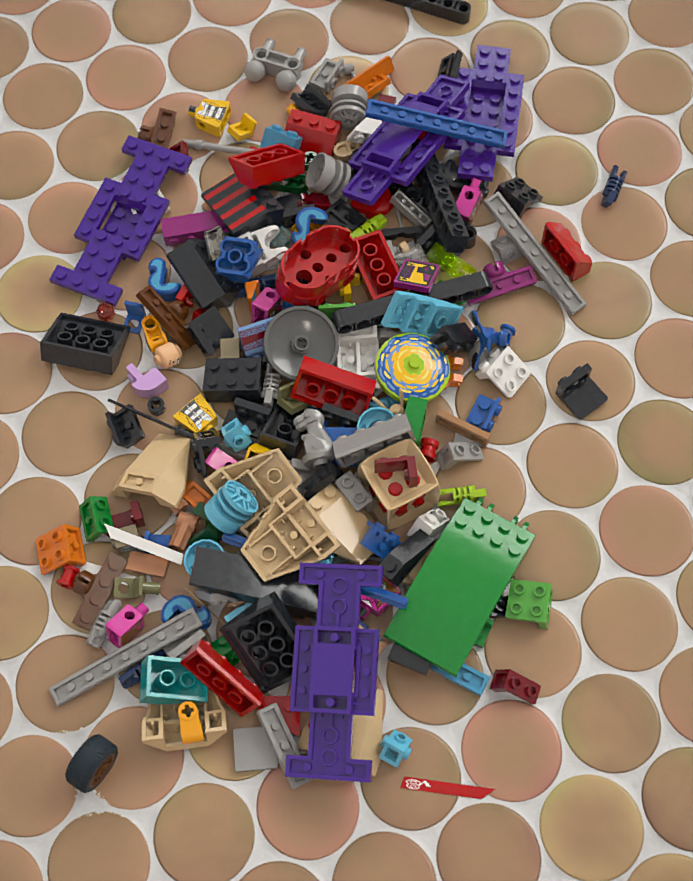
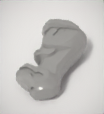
M305 409L301 415L294 419V426L297 431L304 432L307 430V434L301 436L306 455L302 458L303 464L314 469H321L335 458L332 440L324 428V415L315 409Z

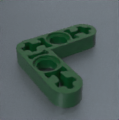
M313 151L305 153L304 171H308L309 164H311L317 153ZM299 174L297 177L284 179V181L288 182L285 185L279 184L282 181H275L270 185H264L267 190L293 194H303L309 189L306 186V174Z

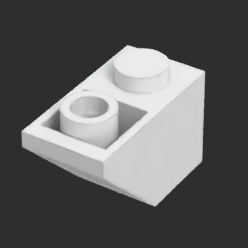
M366 117L347 136V141L364 144L382 121Z
M435 507L419 516L407 535L410 537L421 529L434 538L447 525L450 519L446 516L445 512Z

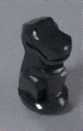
M449 159L446 164H440L450 191L461 193L464 185L470 186L471 179L457 178L459 166L456 165L455 160ZM482 181L483 183L479 190L483 194L482 200L489 194L488 181Z

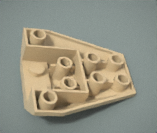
M159 433L119 476L111 491V495L128 498L130 493L133 492L153 496L160 505L177 508L186 488L191 454L190 438Z

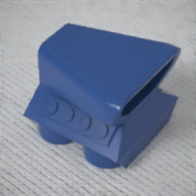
M224 237L220 243V256L216 260V274L226 276L234 282H248L264 249H258V242L250 239Z

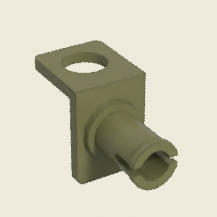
M143 576L136 578H114V598L136 599L141 597L142 594L159 595L160 582H143ZM121 582L129 585V591L126 594L118 590Z

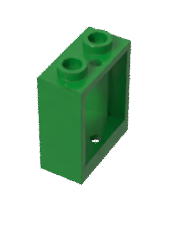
M409 396L404 414L407 415L416 438L413 442L419 448L426 419L428 400Z

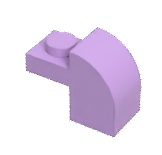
M132 363L126 367L128 372L127 378L132 383L134 393L139 397H156L169 388L167 379L156 367L145 375H142Z

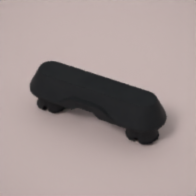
M423 226L381 229L386 241L394 240L398 237H414L415 244L426 232Z

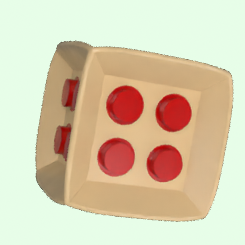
M410 438L398 441L376 452L358 466V478L361 480L363 488L374 497L373 511L387 530L395 529L432 509L439 502L441 489L435 473L418 446ZM403 455L415 456L418 474L417 487L409 488L408 480H404L403 471L375 473L374 460L383 457L397 458Z

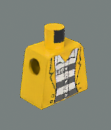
M203 99L199 107L190 106L188 110V115L195 117L198 129L218 138H221L232 113L229 101Z
M201 393L173 415L175 424L177 426L178 424L182 425L183 429L196 433L215 429L220 433L215 428L218 425L217 416Z

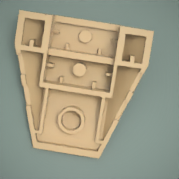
M277 448L219 468L208 476L204 482L214 495L230 480L244 485L254 495L258 503V510L248 520H245V523L240 528L248 538L262 520L264 513L270 508L275 496L291 483L297 489L303 479L281 450Z
M291 483L275 496L270 508L264 513L262 520L256 529L254 528L240 551L262 580L267 582L300 569V563L322 561L340 548L341 545L312 506Z
M335 483L329 484L308 501L341 545L340 548L333 552L338 554L337 557L357 565H362L374 554L362 546L360 542L370 529V526L366 523L370 521L375 524V521L364 508L357 512Z
M353 680L352 693H354V680ZM376 689L375 716L354 715L351 759L372 760L373 777L376 776L381 761L378 757L382 751L380 745L382 743L383 690ZM306 724L302 730L297 748L308 753L309 727Z
M208 688L207 702L194 703L199 711L205 740L183 745L178 714L181 704H148V711L142 720V743L164 751L209 746L227 732L226 711L219 697ZM187 708V712L183 714H186L187 717H190L191 712L194 711H192L190 708Z

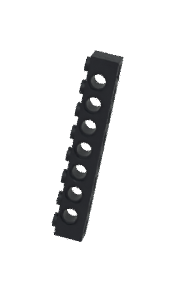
M414 141L410 153L414 150V148L419 144L420 141ZM434 154L416 175V179L445 252L463 253L470 236L438 159Z

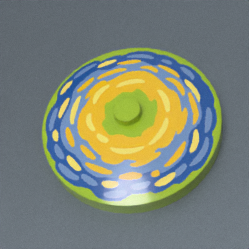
M403 333L393 336L381 346L375 360V376L382 390L398 402H400L399 388L403 390L405 404H407L409 396L427 399L430 402L443 392L449 381V359L443 352L439 353L437 351L438 345L432 344L429 337L417 333Z

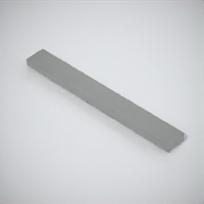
M499 191L486 199L483 204L569 314L572 316L584 308L587 303Z
M192 607L49 687L58 707L64 705L142 661L147 655L158 652L202 627L203 624L195 608Z

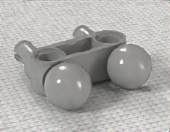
M267 38L263 47L254 49L253 58L245 65L244 74L251 82L262 80L265 73L276 76L275 82L278 89L291 91L296 86L297 80L301 77L302 61L307 54L306 50L299 47L294 56L274 51L275 40Z

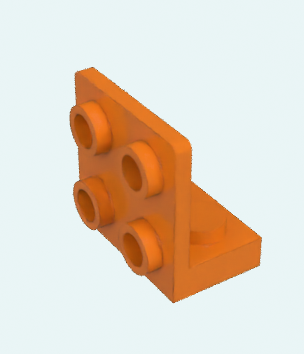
M62 524L36 539L42 575H47L66 564L79 567L86 565L80 528Z

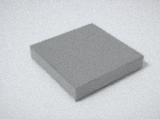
M262 726L233 729L236 773L278 769L277 757Z

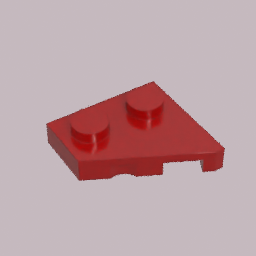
M263 696L258 711L277 703L290 733L300 737V712L290 711L291 696Z

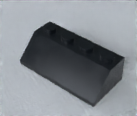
M204 239L188 240L166 255L201 310H208L212 306L216 308L230 307L239 291L226 276L216 274L217 259H212L211 250Z

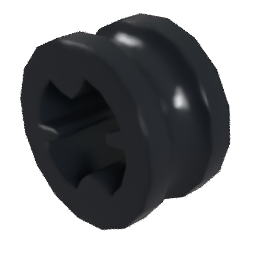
M152 397L147 404L149 412L154 416L163 414L166 408L163 399L160 397ZM154 404H155V405H158V404H159V405H160V408H157V407L154 408L153 405H154Z

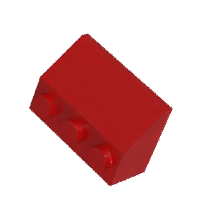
M292 109L286 122L285 131H294L303 138L300 151L305 153L313 151L317 154L323 152L333 157L334 146L339 143L342 136V122Z
M545 223L541 243L571 282L588 274L592 267V260L589 255L583 252L581 245L571 237L570 231L564 228L561 223Z

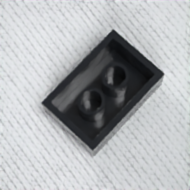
M262 357L206 359L202 392L207 403L234 402L236 397L250 402H262L261 394L265 378V366Z

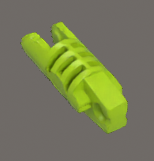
M379 214L351 232L350 236L355 238V236L359 237L383 229L387 225V219L382 214Z
M475 485L441 489L440 495L450 493L451 500L440 501L437 505L438 507L462 504L465 498L472 502H477V497L487 496L486 488L476 489Z

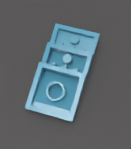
M395 291L381 324L384 327L399 328L402 332L422 334L431 338L442 326L457 324L464 308L424 295Z

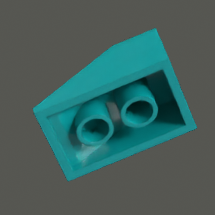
M147 655L141 662L140 703L157 705L182 704L186 701L206 703L208 687L179 663L183 658Z

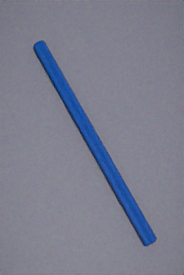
M224 533L222 536L224 543L240 549L248 539L235 533ZM362 587L361 594L402 610L408 605V598L382 588Z

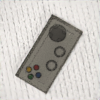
M220 225L204 232L208 255L211 261L218 259L220 256V243L224 238V232Z

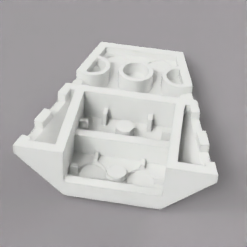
M377 325L346 334L338 333L339 351L333 366L377 381L374 370L375 360L379 351ZM376 382L375 388H376V389H381V387H380V385L378 384V382Z

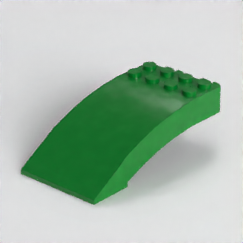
M481 497L476 503L467 498L464 499L406 593L405 597L408 598L407 607L404 610L398 608L384 633L385 638L454 677L458 675L536 536L527 531L530 523L525 522L522 527L517 526L519 517L514 516L510 522L492 512L494 504L490 503L487 509L483 508L484 499Z

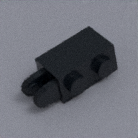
M463 322L442 326L430 338V342L438 345L437 351L439 353L455 355L460 352L470 351L478 338L467 324Z

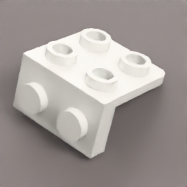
M509 346L496 347L489 353L490 357L478 366L479 370L475 375L479 380L489 378L509 398L520 388L531 374V371Z

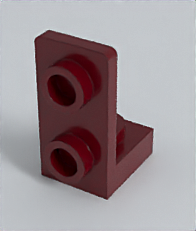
M403 455L397 458L383 457L374 460L375 473L403 471L404 480H408L409 488L417 487L418 474L415 456Z
M137 500L130 502V510L111 516L115 528L118 529L136 524L137 528L146 526Z
M511 669L495 670L489 689L494 692H509L530 704H536L541 686Z

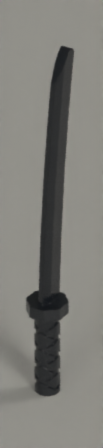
M108 398L107 400L112 404L174 430L175 436L181 435L193 439V432L183 429L180 424L176 428Z

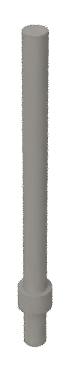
M183 139L187 143V147H194L196 150L202 151L207 149L241 154L254 150L208 143L200 139H196V141Z

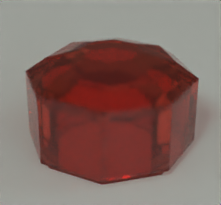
M107 302L99 304L96 309L99 319L106 322L112 320L115 315L114 307Z

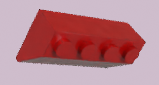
M278 143L230 156L228 161L241 184L246 185L249 189H257L258 186L270 185L272 182L284 181L286 178H294L299 174H303L305 169V152L283 143Z
M381 229L356 237L360 245L356 273H360V282L369 301L394 295L395 291L406 292L408 289L394 287L393 281L399 272V268Z
M304 355L290 398L318 408H322L323 404L327 403L361 416L369 406L377 381Z
M202 638L190 648L179 662L239 716L243 717L261 705L263 693L259 690L258 686L244 677L240 670L234 668L224 656L218 654L211 644Z

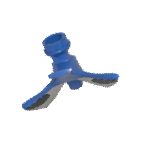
M471 311L468 317L475 326L472 332L479 340L470 350L468 357L472 369L476 371L483 350L486 348L490 352L493 343H497L500 346H509L511 333L505 329L496 332L494 328L483 327L477 311Z

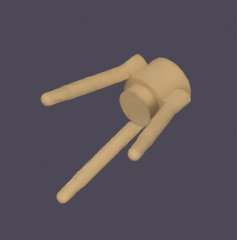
M399 388L400 404H394L390 409L376 397H372V400L379 407L388 409L394 415H403L405 413L406 405L402 388Z

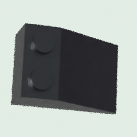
M277 405L260 433L259 444L272 450L279 448L287 460L296 459L304 443L301 436L307 434V430L304 432L297 431L294 426V419L301 415L304 410L291 415L281 406Z

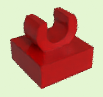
M184 284L175 298L184 302L180 306L181 308L186 305L193 308L194 304L190 301L193 296Z

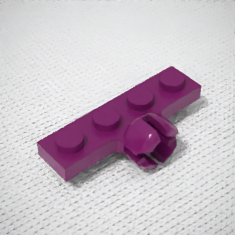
M495 261V265L492 263L484 266L483 271L487 272L493 290L487 295L469 299L467 301L468 305L472 306L536 284L537 279L531 265L507 272L501 261Z

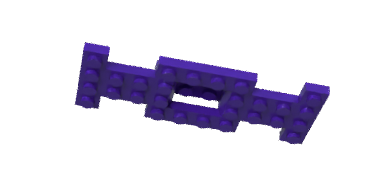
M130 135L127 137L121 150L122 153L133 156L135 159L123 181L118 182L105 177L74 233L76 239L88 243L74 270L57 264L49 279L55 285L116 307L123 294L122 288L109 284L121 259L125 260L126 257L138 262L141 260L170 205L168 199L156 195L169 169L186 175L193 161L190 156ZM116 202V206L103 230H99L113 203ZM131 209L135 210L137 214H133Z
M300 563L299 584L319 585L316 625H296L290 698V711L310 712L308 755H286L285 777L371 783L372 760L351 759L354 715L375 716L380 630L359 628L362 587L382 588L383 566ZM355 650H356L354 693H352V687H353V671H354V655H355Z

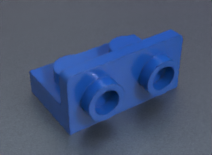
M479 394L466 422L486 432H491L495 423L492 420L494 416H499L502 410L500 405L501 398L497 397L495 401Z
M370 521L366 523L370 526V529L360 542L362 546L382 559H385L392 550L402 543L399 541L400 536L392 531L388 534L385 532L386 527L377 521L375 524Z

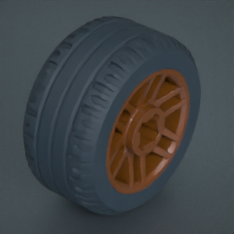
M100 734L89 737L69 762L65 772L66 781L82 793L94 790L112 768L118 755L117 746Z

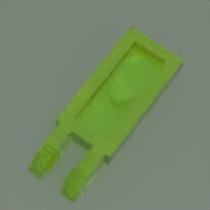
M437 242L426 255L428 261L440 265L443 271L454 278L466 275L461 270L469 274L477 272L474 266L466 263L455 254L446 253L444 247Z

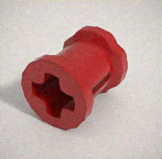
M66 564L63 566V573L60 579L56 581V584L72 590L74 580L77 574H80V569Z

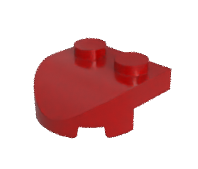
M387 188L373 206L353 200L350 206L357 212L365 214L367 219H371L379 214L385 216L393 207V204L389 202L392 195Z

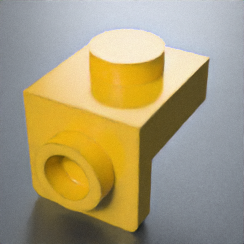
M244 113L241 122L228 126L227 132L237 141H242L253 136L257 122L247 113Z
M356 273L354 279L347 286L339 290L340 296H344V302H352L351 286L360 285V273Z

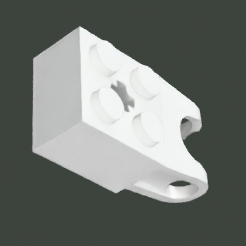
M276 225L251 233L247 232L237 237L258 242L257 248L264 249L251 278L279 263L284 253L288 250L287 247L275 249L269 247L272 239L280 232L279 227Z

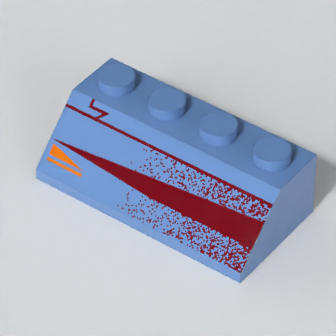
M274 317L237 328L240 346L245 358L262 357L263 359L265 355L263 348L264 334Z

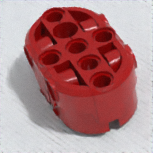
M327 225L307 234L305 240L302 241L301 238L284 253L276 274V288L281 299L295 306H318L326 298L342 287L347 286L354 279L358 265L360 245L356 236L355 239L351 237V231L344 227ZM297 279H306L309 283L302 284Z

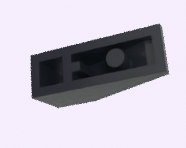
M421 529L416 531L392 550L380 563L379 566H383V576L398 587L436 540Z

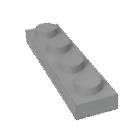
M274 703L257 711L256 714L285 774L286 755L301 754L277 703ZM286 777L292 790L312 781V778Z

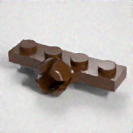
M160 108L155 126L142 125L139 129L141 131L138 133V139L168 149L177 112Z
M150 285L136 294L139 301L184 351H187L196 344L184 327L183 321L188 317V307H180L184 302L173 300L170 303H166Z
M110 551L97 574H92L86 570L79 574L78 580L73 585V591L82 595L84 599L72 621L73 624L90 632L92 625L114 587V578L120 576L128 561L127 559Z

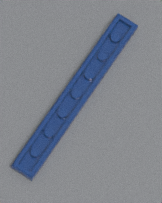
M368 99L365 117L504 149L506 146L508 133L506 130Z

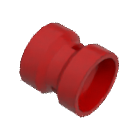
M429 437L421 438L420 451L428 463H434L437 457L435 452L439 448V441Z

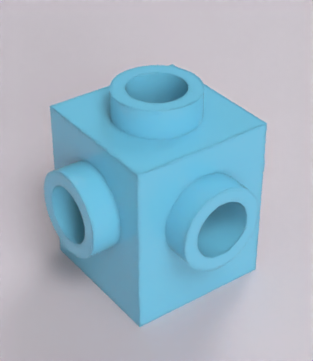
M237 418L221 428L224 443L229 449L232 447L236 453L246 449L252 443L250 429L246 424L243 426Z
M394 729L390 736L386 735L380 745L383 749L378 758L397 768L403 759H408L412 751L409 746L413 739Z

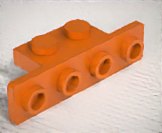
M384 57L345 84H354L366 90L368 99H371L373 95L383 91L391 84L390 78L387 77L388 74L394 71L391 57Z

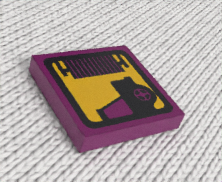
M405 258L393 281L394 287L430 293L441 270V266Z

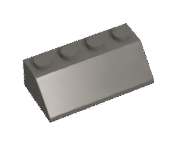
M396 414L388 421H378L372 427L367 429L360 428L349 436L342 435L336 438L332 445L337 461L345 468L367 459L369 456L398 441L408 438L414 441L416 438L407 415Z

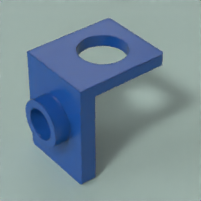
M125 300L124 305L128 314L124 325L128 326L131 320H137L139 322L138 327L130 328L129 332L140 334L142 329L141 322L146 316L143 304Z

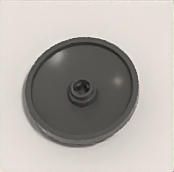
M293 306L282 310L270 321L264 334L263 348L270 366L279 375L295 381L304 355L333 365L339 351V337L334 324L324 313L308 306Z

